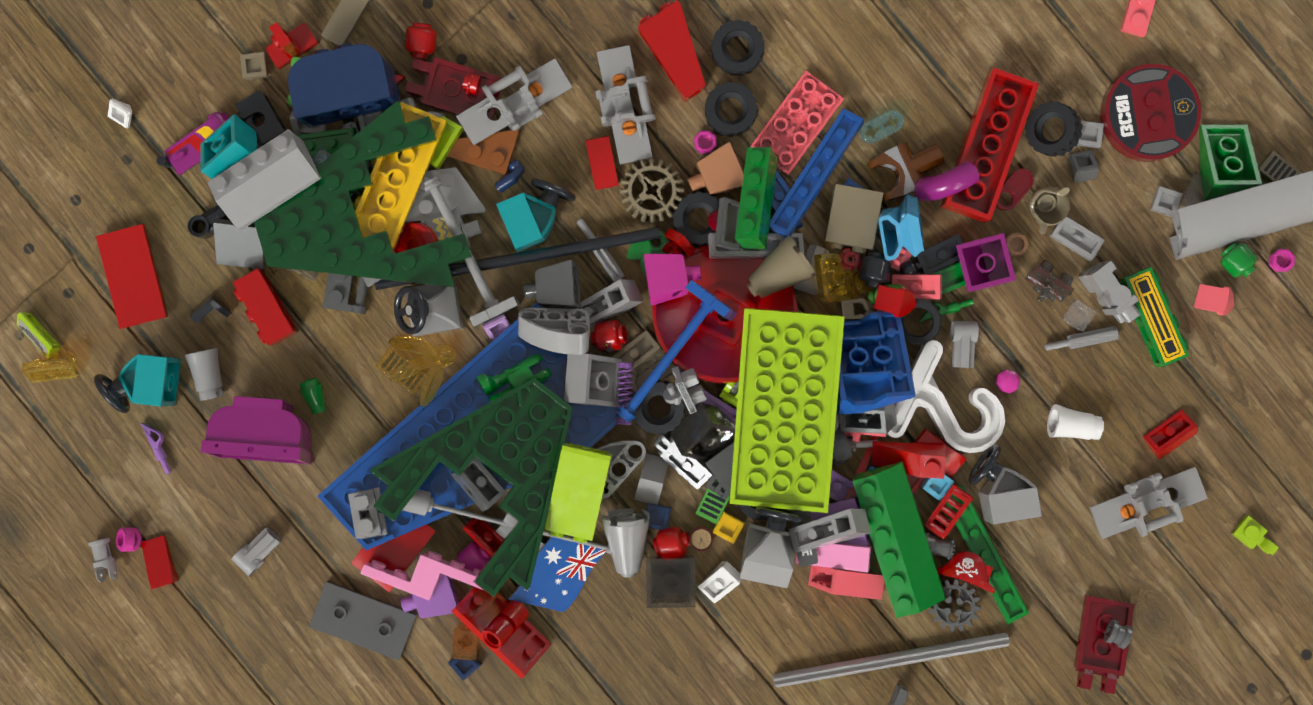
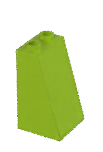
M565 442L562 445L545 530L550 531L549 535L561 538L564 537V534L574 536V541L581 543L593 540L613 456L612 452Z

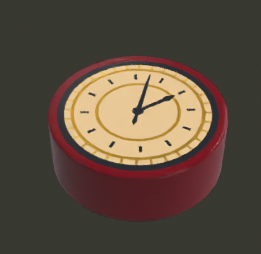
M700 526L691 531L689 536L690 544L695 550L705 551L712 546L713 535L708 528Z

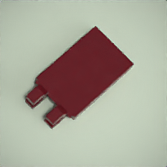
M436 57L430 63L414 58L412 70L427 75L423 86L407 81L405 91L408 94L420 97L419 101L422 105L459 115L486 99L487 97L482 87L485 85L488 87L502 79V77ZM472 71L476 75L481 76L477 95L472 93L468 95L466 89H463L465 75H470ZM501 90L493 95L496 101L499 99ZM490 108L487 111V117L490 120H493L496 108Z
M1084 596L1074 663L1076 671H1079L1076 687L1091 690L1093 674L1103 676L1100 691L1115 694L1117 678L1119 679V675L1124 676L1128 646L1125 649H1121L1115 643L1109 644L1104 642V633L1112 619L1119 621V624L1122 626H1132L1135 604Z

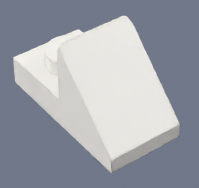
M722 561L699 584L698 588L715 604L738 586L743 579H740V573L730 563Z

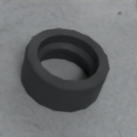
M915 299L917 303L915 308H924L931 314L932 327L922 336L912 335L906 330L904 325L905 316H902L905 341L912 344H925L932 341L939 334L942 327V317L939 309L933 303L924 299Z

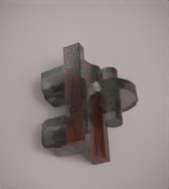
M1043 260L1030 271L1025 280L1034 285L1033 289L1039 293L1037 296L1038 301L1042 302L1045 298H1048L1052 302L1055 299L1062 302L1074 290L1071 287L1073 277L1063 272L1058 277H1055L1051 274L1054 266L1047 260Z

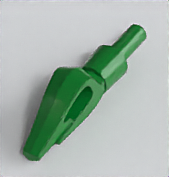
M971 298L959 303L955 301L946 306L939 302H934L933 304L938 307L941 316L959 312L960 308L972 305L974 302ZM926 311L919 320V323L932 319L931 314Z

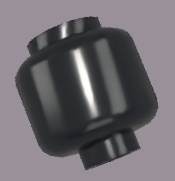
M868 252L867 256L861 258L858 278L866 282L865 287L878 289L880 284H887L889 282L892 262L886 260L885 255L882 253Z

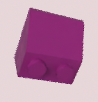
M1004 233L956 245L968 292L1016 281Z

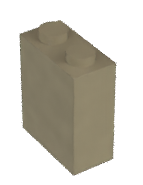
M839 184L833 186L823 239L824 243H829L828 248L842 250L843 246L851 247L852 252L866 254V250H873L883 192Z

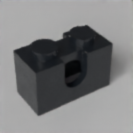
M261 90L235 104L239 110L236 113L237 117L256 131L257 145L262 147L287 130L267 95ZM264 116V123L257 127L255 120Z

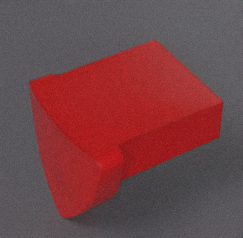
M879 285L874 309L893 313L895 317L899 318L910 313L917 303L913 294L905 288L900 287L897 289Z

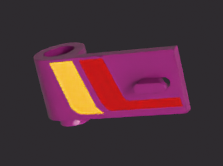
M220 111L212 113L207 117L208 121L164 150L178 175L184 174L200 163V143L229 119L227 113H220Z

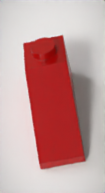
M873 441L872 465L883 467L903 461L906 474L920 478L944 479L946 445Z

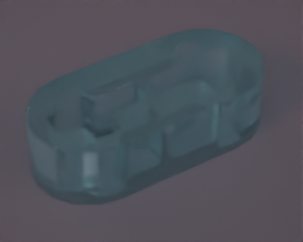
M891 110L866 122L860 129V138L867 144H873L896 133L904 124L902 114ZM888 116H891L892 119H898V122L895 124L896 128L892 125L884 128L883 124L888 122ZM867 127H870L871 129H875L877 127L880 128V130L874 134L875 138L865 135V133L868 131Z

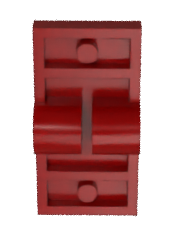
M473 587L451 611L521 679L552 645L527 620L529 613L526 607L518 601L512 600L508 602L499 592L493 597L485 590Z

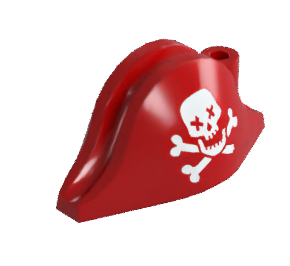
M973 552L958 553L948 564L937 568L938 574L961 579L995 593V588L989 582L993 567L986 565L984 560Z

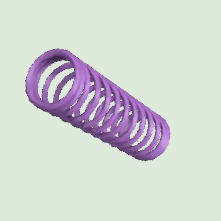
M618 363V368L629 369L618 371L619 374L628 375L618 377V379L625 380L626 382H618L617 384L626 387L618 388L617 390L627 393L617 394V396L628 398L617 400L618 403L628 404V402L622 401L632 399L631 397L621 395L632 394L631 391L623 389L633 388L630 385L624 384L632 383L633 380L624 378L633 377L634 375L623 372L633 371V368L628 367H634V363ZM620 405L617 408L619 409L621 406L626 407L627 405ZM622 417L616 418V424H632L631 421L627 422Z

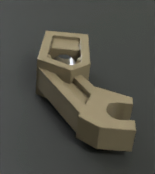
M864 298L837 302L838 315L845 316L844 320H859L871 312H884L874 309V305L864 300ZM853 304L859 305L862 314L854 315Z

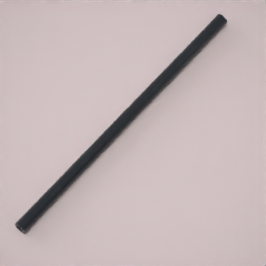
M658 227L475 261L480 271L660 239ZM466 262L449 265L452 277L471 273ZM381 279L374 284L376 290L414 283Z

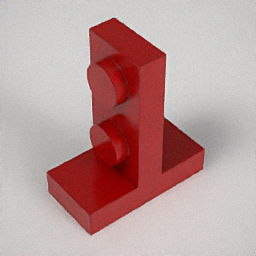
M276 22L269 27L273 33L270 36L273 43L266 47L265 50L276 67L281 70L291 63L292 57L302 56L319 43L305 23H302L288 33Z

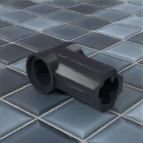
M217 205L200 216H193L188 221L187 228L191 235L201 239H208L214 235L213 222L215 219H230L220 206ZM204 221L206 229L204 232L199 233L197 226L200 222Z

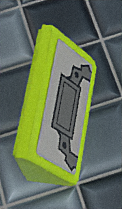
M20 312L17 314V326L47 359H50L61 349L57 341L31 313Z

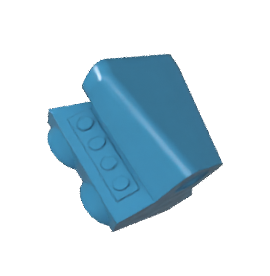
M907 194L899 207L883 209L879 216L885 259L888 261L896 259L903 246L914 257L924 251V236L918 199Z

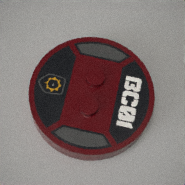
M1162 64L1140 65L1119 76L1105 92L1100 108V122L1104 124L1103 132L1108 142L1120 154L1141 162L1163 160L1183 150L1196 135L1201 120L1200 99L1191 81L1178 70Z

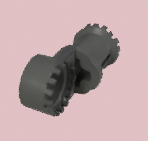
M925 531L932 554L944 556L947 560H951L954 555L952 551H955L953 549L955 548V539H938L935 535Z

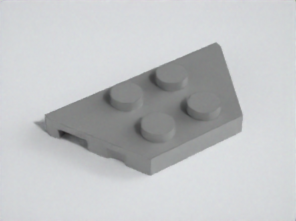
M456 167L427 171L405 224L443 217L431 192H426L424 189V183L435 177L442 182L439 188L453 215L460 214L465 216L485 213V207Z

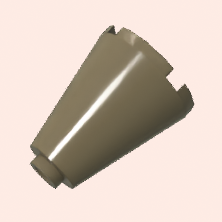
M790 235L785 237L748 277L750 283L747 284V287L754 297L758 294L761 298L816 276L814 269L802 251L796 247L797 244Z

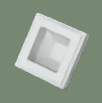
M113 98L110 99L108 117L128 129L132 116L131 106Z

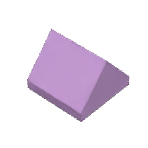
M505 313L482 324L491 341L495 340L511 326Z

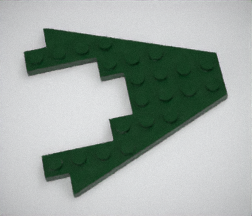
M399 101L395 102L316 167L321 177L320 180L256 220L254 224L267 266L455 287L449 264L472 258L465 233L394 254L387 231L363 238L350 194L352 191L373 185L367 166L368 161L436 142L430 117L406 123Z
M533 378L372 468L369 472L388 485L373 507L394 521L439 462L460 476L475 457L513 486L498 507L518 522L473 582L493 597H495L508 578H511L525 590H529L551 502L562 445L565 443L573 407L537 379Z

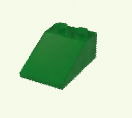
M1200 125V183L1205 201L1262 185L1248 125Z

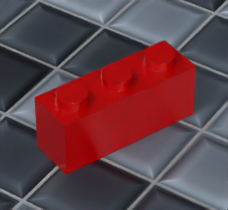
M257 268L233 282L236 288L233 290L234 294L240 302H244L247 308L245 313L251 323L255 322L259 329L257 335L263 344L267 343L268 346H275L298 333L264 270Z

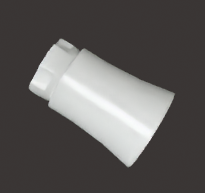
M1057 404L1052 406L1048 416L1047 432L1049 437L1099 440L1104 430L1102 417L1068 409Z

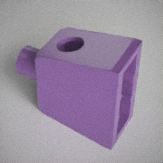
M441 574L434 595L430 600L414 594L400 599L404 612L417 609L420 618L453 614L451 611L460 602L452 578Z

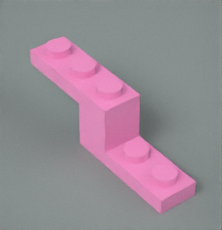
M434 551L421 554L412 578H409V574L399 569H395V571L385 568L386 565L376 560H372V563H365L360 573L426 600H430L433 597L441 574L482 589L473 582L481 572L480 569L474 568V571L464 568V563L457 560L445 561L442 559L441 554Z

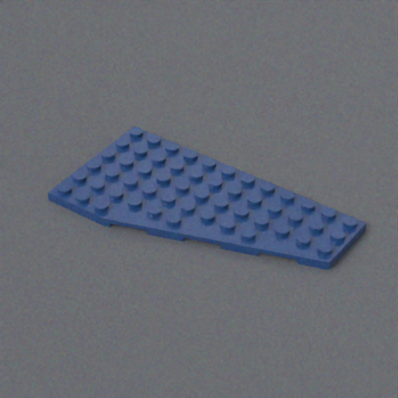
M535 303L531 308H542V307H541L540 305H538L537 303ZM517 319L318 495V498L356 539L348 494L380 487L382 495L388 485L369 472L372 468L490 403L489 397L511 387L509 383H506L486 396L476 377L478 375L486 374L490 377L504 372V369L515 366L523 359L540 353L543 360L535 366H531V372L533 375H536L537 372L549 368L552 374L542 384L564 400L568 354L548 351L520 338L518 335ZM568 403L573 409L565 442L591 448L616 425V418L620 417L616 412H619L620 409L617 407ZM618 403V406L628 404ZM439 462L419 489L431 492V497L434 498V503L460 510L474 504L475 502L451 476L453 471ZM483 464L504 490L513 487ZM432 508L431 512H426V515L422 516L401 511L394 521L385 516L388 534L356 540L367 551L452 514V512Z

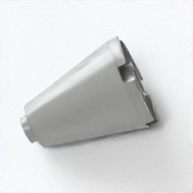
M620 508L608 511V516L602 514V524L616 572L621 574L622 577H634L635 573L640 571L650 522V514L646 510L641 509V513H634V508Z

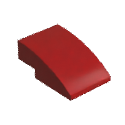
M426 524L367 551L362 547L351 564L362 571L365 563H372V560L384 563L386 565L385 568L395 571V569L406 572L436 531ZM370 578L389 593L394 588L391 585Z

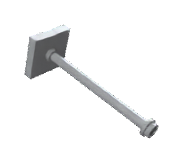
M437 177L426 181L424 189L426 192H431L452 236L462 234L439 188L442 182ZM471 253L472 258L465 259V262L486 303L484 305L486 310L469 318L474 327L519 306L520 303L516 296L499 303L498 299H494Z

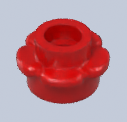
M474 71L470 75H465L463 89H466L468 95L470 93L477 95L481 76L476 75Z
M850 247L843 249L842 254L838 257L839 265L846 271L859 268L861 254L852 252Z

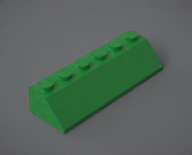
M903 461L857 473L853 479V484L861 509L866 511L871 530L869 534L896 618L920 613L945 600V593Z

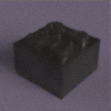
M694 555L666 558L646 556L647 608L695 607Z

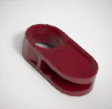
M1018 169L1004 182L1000 195L1002 193L1010 194L1012 202L1009 206H1004L998 199L997 209L1008 211L1014 208L1034 184V177L1029 170Z

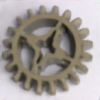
M653 158L649 160L650 166H646L644 160H641V169H638L633 164L631 167L635 173L625 172V176L630 180H621V184L627 186V189H620V194L627 195V197L621 199L622 204L630 202V205L625 210L630 212L632 209H635L632 215L634 219L640 213L642 214L641 222L643 223L646 221V216H650L651 224L655 223L654 216H658L659 221L664 222L662 214L666 213L671 218L673 215L669 209L676 210L678 206L674 203L681 202L682 197L677 196V194L684 193V188H677V186L681 185L683 180H674L679 172L676 170L670 174L671 164H668L663 169V160H659L658 166H654ZM658 173L663 175L664 178L658 181H650L644 174ZM639 179L644 189L639 197L634 200L632 188L635 181ZM670 183L672 196L666 204L660 193ZM647 185L651 188H658L656 190L657 198L652 194L647 195ZM647 201H653L660 209L647 210L639 205Z

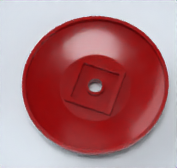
M709 245L695 249V252L690 257L683 255L685 267L699 265L701 280H695L694 282L700 284L738 314L732 321H721L717 316L718 312L715 310L712 314L709 312L674 358L673 362L683 371L694 368L697 377L702 380L716 383L739 382L744 309L798 312L795 293L791 286L763 298L759 294L754 297L747 287V284L750 283L748 277L765 259H713L709 256ZM689 290L687 295L652 305L655 334L665 353H667L701 307L699 304L702 300Z

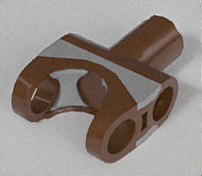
M905 142L885 151L867 163L869 170L876 167H886L895 173L896 184L894 188L883 195V200L886 202L915 192V184L920 178H923L922 173L944 164L945 161L937 144L912 154L908 143Z

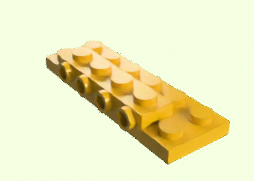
M403 102L400 105L405 122L429 116L437 141L374 159L372 165L375 166L370 174L373 185L365 187L362 197L358 196L354 203L363 238L387 231L393 251L447 124L446 120Z

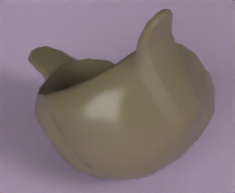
M1042 187L1031 196L1029 210L1039 225L1040 234H1045L1048 226L1061 223L1068 215L1070 201L1066 195L1070 191L1069 187Z

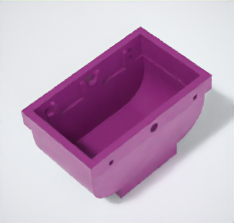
M234 396L233 406L222 407L210 417L206 438L202 440L201 453L217 458L312 465V433L307 422L292 413L293 405L284 400Z

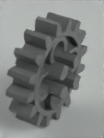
M956 578L954 584H951L950 580L946 579L945 586L942 585L946 597L945 602L951 603L954 599L952 590L958 589L960 596L957 598V604L962 605L967 602L971 605V610L966 611L963 607H958L956 610L958 620L952 621L949 615L953 611V607L948 605L942 608L937 603L933 605L934 608L929 610V614H936L933 621H942V629L949 625L951 632L955 630L956 626L959 627L960 631H964V624L971 627L973 625L971 618L976 620L979 618L975 611L982 609V606L976 605V602L981 598L980 596L974 597L973 593L976 591V588L974 587L969 590L967 588L968 582L960 585L959 579Z

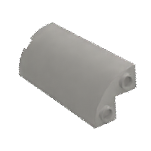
M1313 171L1171 211L1170 214L1177 235L1169 237L1175 260L1312 222Z

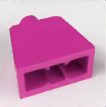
M644 254L651 305L687 295L688 290L685 287L688 285V281L701 280L700 266L685 267L684 256L681 254Z

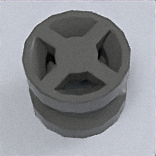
M1112 619L1106 627L1104 642L1109 644L1115 643L1118 648L1125 649L1131 640L1133 628L1128 625L1122 626L1119 624V621Z

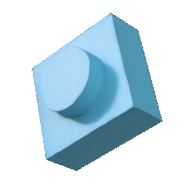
M944 475V479L925 478L919 487L941 501L954 481Z

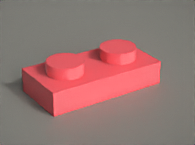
M1129 0L1120 31L1142 38L1146 36L1156 0Z
M892 274V284L904 286L905 289L913 294L915 299L942 298V274Z

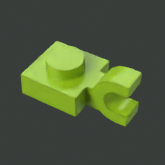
M1245 515L1231 532L1234 537L1249 549H1253L1257 545L1266 554L1270 553L1271 555H1274L1279 549L1273 542L1263 537L1267 530L1249 515Z

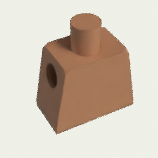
M729 142L700 160L696 164L699 174L687 179L692 192L705 187L709 195L714 196L742 189L744 174Z

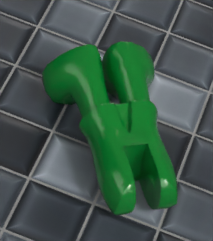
M537 353L523 359L511 368L504 369V372L490 377L486 374H480L476 378L486 396L509 383L511 387L488 398L489 402H492L533 378L542 383L552 373L549 368H546L533 375L530 367L543 360L542 355Z

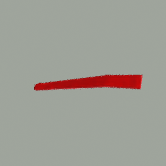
M873 436L871 440H877L878 436ZM872 447L867 448L855 475L865 472L872 454ZM854 486L853 488L849 487L845 499L857 494Z

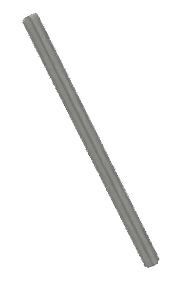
M1006 633L994 634L776 673L773 675L775 687L778 688L1007 647L1010 645V640Z

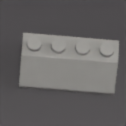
M288 129L207 183L217 204L234 226L241 231L320 180L321 177L304 141Z

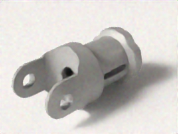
M110 537L88 543L89 547L92 548L94 557L93 567L98 582L105 581L104 568L108 569L112 580L118 578L115 557H112L109 547Z

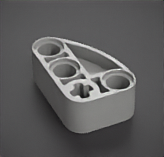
M525 308L518 313V335L526 342L548 351L582 355L589 350V313L583 309Z
M623 440L597 448L613 453L607 478L609 483L607 488L609 491L607 493L604 491L603 499L608 498L644 459L646 447L641 441ZM636 444L642 448L641 456L633 458L629 455L628 450L631 445ZM618 462L626 466L625 474L620 476L614 474L612 470L613 465Z

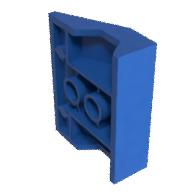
M884 311L871 312L860 320L844 321L837 400L838 415L864 413L915 398V388L901 317H895L893 313Z

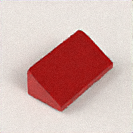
M1181 409L1144 435L1143 439L1160 460L1197 434L1198 426Z
M472 518L463 527L465 532L490 558L504 540L484 520Z

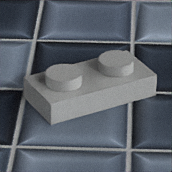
M1067 216L1054 227L1049 235L1088 261L1094 259L1105 241Z

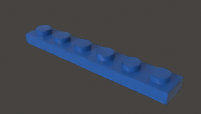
M844 108L842 109L771 218L770 230L783 237L793 234L864 124L863 118Z

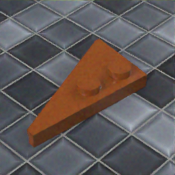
M520 131L497 132L474 146L469 137L457 139L447 157L507 175L508 166L511 162Z

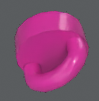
M122 527L119 529L116 537L119 551H136L141 546L142 537L137 528Z

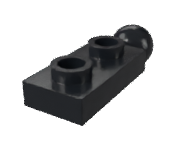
M956 234L924 249L915 257L916 262L910 260L903 262L899 268L900 274L915 275L918 274L919 270L923 274H931L958 261L959 256L956 245L963 244L960 235Z

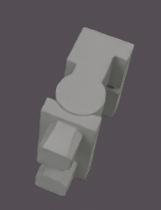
M1112 261L1096 263L1078 276L1089 293H1096L1097 301L1104 307L1102 311L1105 315H1113L1118 323L1124 321L1130 323L1141 315L1134 305L1139 301L1135 295H1131V291L1126 286L1120 285L1112 272L1117 268Z
M380 487L348 494L356 539H366L388 534L385 515L382 513L378 514V510L373 507L381 496Z

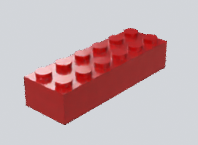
M994 67L987 73L954 166L956 167L965 161H970L978 170L979 182L956 194L943 198L940 205L941 208L983 223L991 221L1039 83Z

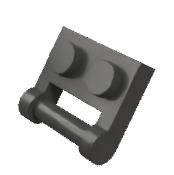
M328 273L323 308L366 314L367 307L364 306L368 287L363 277L359 278L355 305H349L354 276Z

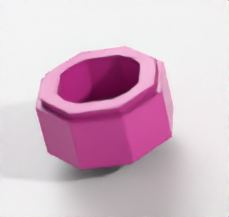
M700 131L694 137V148L700 154H711L717 147L716 136L711 131Z
M1277 249L1269 255V266L1275 272H1287L1295 265V256L1289 249Z
M1003 370L997 374L995 379V385L998 390L1005 393L1017 390L1020 383L1017 373L1010 370Z

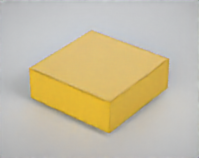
M723 511L712 533L734 544L745 522Z

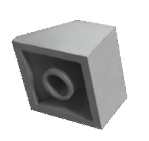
M568 354L564 401L580 405L617 407V400H619L617 396L619 391L617 389L620 388V385L617 383L620 382L618 377L621 376L618 373L621 368H618V363L622 362V359L592 354Z

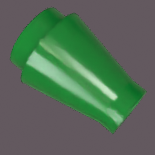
M318 377L299 383L301 388L299 392L310 407L313 415L327 410L324 402L322 382H319Z

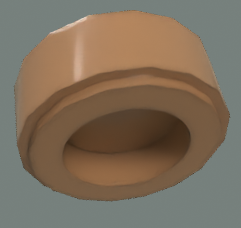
M1016 232L1011 233L1005 238L1010 256L1017 257L1026 253L1029 242L1025 235Z

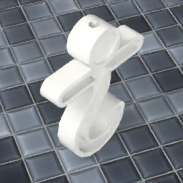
M935 340L922 344L911 366L916 396L915 398L895 403L897 424L886 435L894 438L902 436L916 408L921 406L926 408L940 437L952 448L974 453L984 451L993 446L1002 435L1005 425L1004 408L998 398L985 388H974L971 390L968 396L969 401L980 411L982 421L977 430L970 433L964 432L932 376L943 353V347L941 343Z

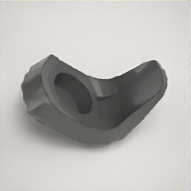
M837 427L834 436L833 462L835 466H841L851 458L852 448L845 433L841 432L840 427Z

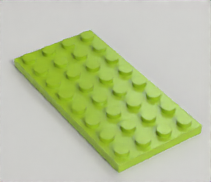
M753 308L744 309L730 504L828 513L845 316Z

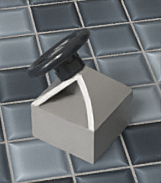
M454 281L455 287L435 285L402 287L397 292L394 300V315L399 327L405 333L411 334L414 337L464 329L456 282ZM406 295L407 303L404 308H401L402 299ZM406 315L410 318L411 327L405 323L403 316Z
M998 444L988 448L977 461L968 478L971 485L979 483L984 477L989 479L979 491L983 520L991 524H999L1041 517L1037 487L1023 475L996 462L1001 452V447Z
M756 506L754 511L757 514L768 516L766 527L749 524L744 541L740 579L788 588L794 568L795 552L790 532L785 531L787 521L801 522L803 518L799 514Z

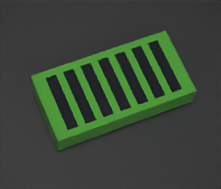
M717 479L712 484L715 488L719 483ZM707 488L695 514L717 524L730 499L729 495L724 500Z

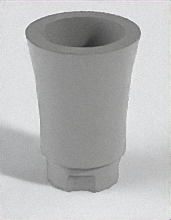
M218 348L184 355L194 380L196 392L199 393L200 401L224 396L221 387L223 383L220 374Z

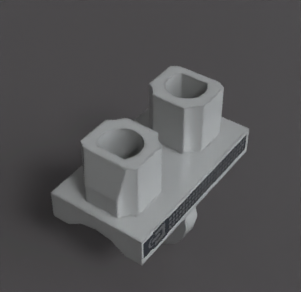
M678 366L672 368L676 385L669 383L666 386L667 389L663 393L665 401L670 404L679 405L683 399L690 414L697 412L695 404L705 401L707 398L702 385L689 389V387L699 384L694 368L681 372Z

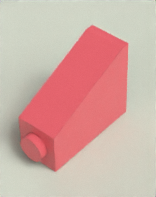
M811 565L809 586L835 595L882 600L885 581L881 574L872 571L860 572Z

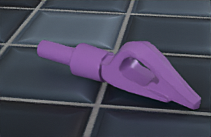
M141 423L147 439L154 450L157 462H161L166 475L170 474L172 471L166 461L167 455L161 447L164 441L163 434ZM153 432H155L159 436V439L157 441L152 436Z

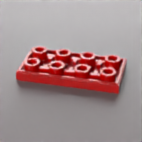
M140 224L96 236L119 329L169 317L145 225Z

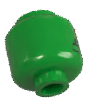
M1235 242L1220 254L1222 256L1220 264L1234 278L1241 275L1246 278L1257 269L1254 264L1257 262L1258 257L1245 243L1237 244Z

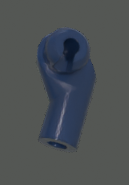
M519 160L511 162L508 166L511 173L495 183L500 193L516 184L525 172L524 165L522 166Z

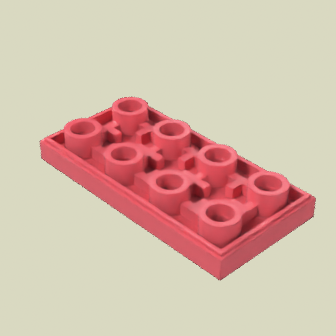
M805 71L750 147H771L778 158L777 169L788 176L844 98L811 73Z

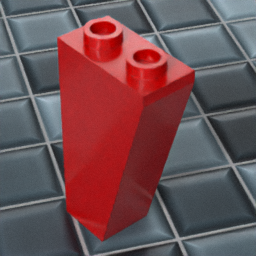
M678 0L674 3L669 1L659 8L660 12L653 17L649 14L640 20L638 33L684 102H687L705 90L706 85L681 4Z

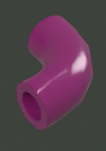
M965 161L944 173L920 178L915 184L914 191L917 198L921 201L939 200L979 182L980 177L973 163Z

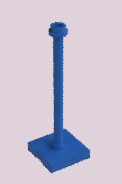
M692 280L685 288L702 300L699 304L701 307L628 405L619 408L618 415L627 422L635 419L634 411L709 312L712 314L715 310L730 321L738 314L700 284Z

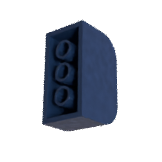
M347 43L339 45L338 49L331 51L328 49L317 50L314 52V55L299 59L292 66L288 75V86L295 119L309 128L385 111L395 102L399 101L401 103L396 75L392 65L374 48L364 44L352 45Z

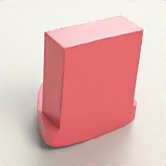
M1203 284L1199 285L1194 304L1196 309L1216 312L1218 315H1227L1232 311L1235 303L1230 287L1224 286V288Z

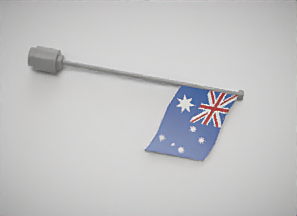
M420 489L417 490L402 510L425 516L426 512H431L432 508L512 527L501 519L434 503V498L431 497V492ZM544 530L543 535L550 536V538L538 552L529 590H525L519 585L508 599L565 612L577 598L596 563L605 552L611 554L608 544L602 545L587 541V543L577 542L573 540V537L566 535L563 538L549 535L550 531Z

